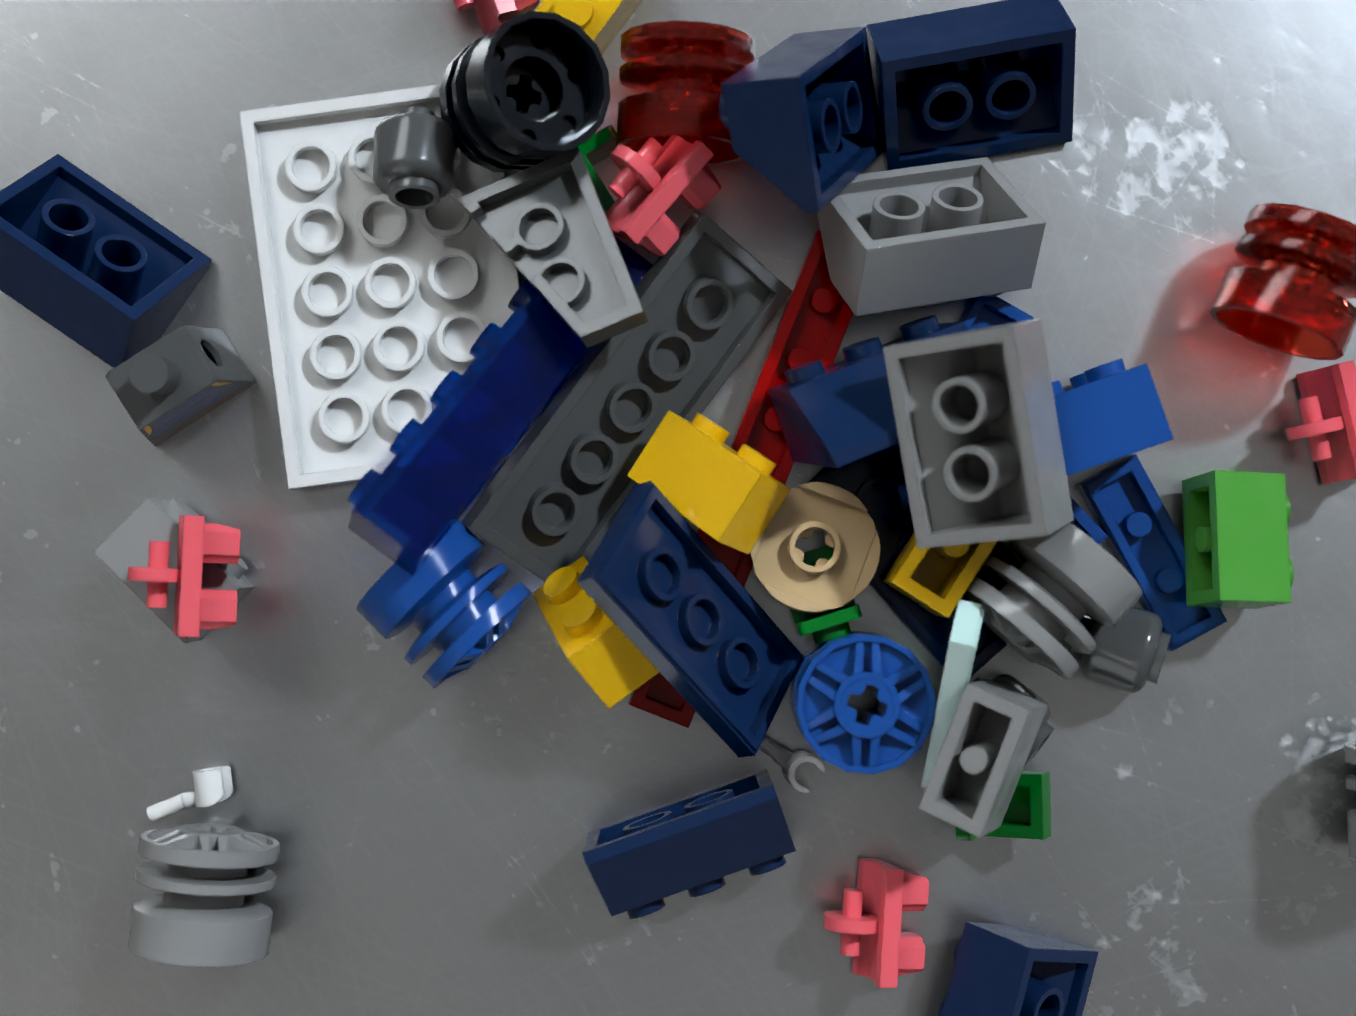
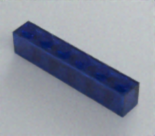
M615 237L636 288L653 264ZM527 279L510 300L508 308L514 313L500 328L494 322H491L475 341L469 354L476 359L463 375L453 369L439 384L430 398V402L436 408L422 424L412 418L404 426L389 451L396 455L381 474L371 468L348 497L347 501L354 505L348 529L412 576L416 574L592 348V346L587 348Z

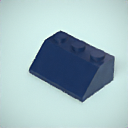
M1004 0L866 25L883 149L882 154L886 170L968 160L1072 141L1076 27L1059 0Z
M866 26L795 33L721 83L720 117L724 127L730 131L733 151L806 213L822 210L883 152Z
M59 154L0 191V290L113 368L162 337L210 267L211 258Z
M936 315L926 316L900 326L899 329L902 337L882 345L880 338L874 337L842 349L845 360L824 367L822 360L818 359L785 371L784 374L787 382L768 389L793 462L838 468L899 443L883 347L967 331L969 329L963 322L939 323Z
M767 769L591 831L588 833L582 855L611 916L627 911L630 919H636L662 909L665 906L663 898L688 890L690 897H698L716 891L726 884L724 876L748 868L751 876L775 870L786 863L784 855L794 852L796 849Z
M966 922L963 935L955 947V965L947 996L939 1008L938 1016H1082L1099 951L1004 924Z

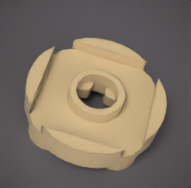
M810 482L791 488L750 552L755 577L774 600L792 610L804 613H821L840 609L866 589L877 570L881 544L874 521L867 513L868 510L860 499L839 486L823 482ZM814 530L821 531L826 534L824 544L828 548L833 549L832 557L830 560L819 558L815 566L807 565L803 562L804 552L795 548L796 541L799 537L809 539L813 535Z

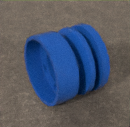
M453 514L441 521L408 549L368 590L356 608L385 639L400 634L412 624L421 632L410 646L404 659L410 665H413L435 647L442 655L423 675V678L433 688L438 687L449 677L465 669H470L512 628L521 607L532 595V592L522 582H518L499 599L491 593L510 571L503 563L492 567L478 578L475 577L469 569L481 554L485 544Z
M851 630L852 633L817 643L803 654L804 657L791 681L789 703L797 728L823 760L846 772L877 774L901 766L921 749L934 724L936 696L927 669L910 649L874 632ZM866 685L871 686L870 694L879 700V706L876 711L865 710L862 719H856L857 711L848 704V698L850 694L862 695Z

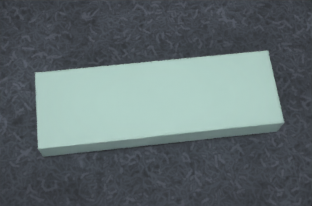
M960 599L958 601L922 777V788H926L966 683L970 682L985 610L981 609L982 604Z

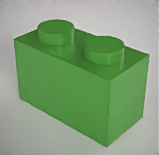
M1213 470L1182 480L1187 607L1257 609L1291 603L1294 567L1289 558L1288 522L1291 516V504L1286 495L1285 473Z

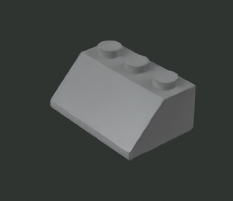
M988 157L859 174L822 210L817 212L830 281L855 316L881 315L892 310L923 305L937 306L948 301L980 296L993 297L1005 292L1030 289L1046 225L1041 216Z
M1041 318L972 329L883 347L917 549L1048 536L1074 521Z

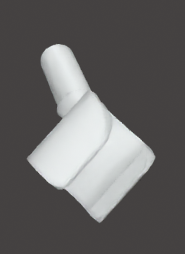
M765 735L759 749L782 767L784 778L796 791L811 793L812 791L804 783L795 779V770L800 764L810 762L825 773V768L821 761L808 750L796 749L791 751L786 746H781Z
M218 766L193 771L194 791L181 793L147 807L149 819L156 821L187 808L209 807L218 802L228 800L233 794L230 766Z

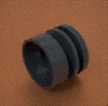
M529 11L505 21L491 30L486 36L466 46L447 65L439 89L441 118L450 125L458 148L471 162L493 172L518 173L581 145L592 137L603 124L610 102L609 71L598 46L578 24L557 13Z

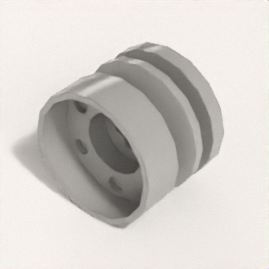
M1071 522L1048 536L1008 540L1009 545L1022 560L1023 564L1016 569L998 558L988 557L983 566L1001 589L997 591L988 583L974 577L964 593L971 602L982 604L981 609H985L983 622L1008 646L1029 662L1046 667L1067 680L1080 667L1073 656L1060 644L1062 640L1084 654L1091 655L1097 648L1090 633L1080 623L1082 617L1087 615L1101 624L1115 627L1143 595L1142 588L1132 575L1097 542Z
M207 823L158 828L141 833L139 835L138 852L140 856L152 861L137 866L135 878L137 883L163 891L164 893L140 898L132 903L128 937L130 953L149 961L188 967H228L246 965L263 960L269 954L273 911L268 905L245 898V896L270 891L276 886L277 875L272 870L262 866L274 864L279 860L280 843L278 840L264 834L244 831L234 826Z

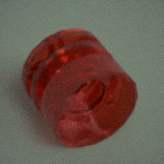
M697 21L646 23L631 27L621 34V58L626 63L620 66V84L640 94L627 96L618 102L616 145L623 144L637 153L650 137L663 146L672 135H677L692 144L696 140L702 141L714 154L707 165L741 160L742 158L733 151L730 131L724 127L721 121L719 101L722 93L721 83L753 62L755 40L746 32L729 26Z
M1280 203L1256 205L1249 211L1245 221L1246 235L1237 241L1234 248L1237 258L1247 266L1232 267L1224 273L1209 311L1212 318L1225 329L1269 349L1315 360H1336L1343 357L1356 326V307L1347 300V298H1356V225L1328 213L1298 205Z

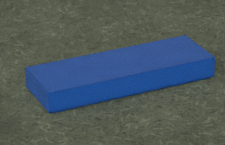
M1136 454L1130 455L1076 484L1096 524L1108 535L1105 540L1114 557L1142 588L1143 595L1139 599L1142 608L1159 615L1163 625L1162 632L1171 634L1167 651H1174L1227 622L1221 608L1187 607L1184 541Z

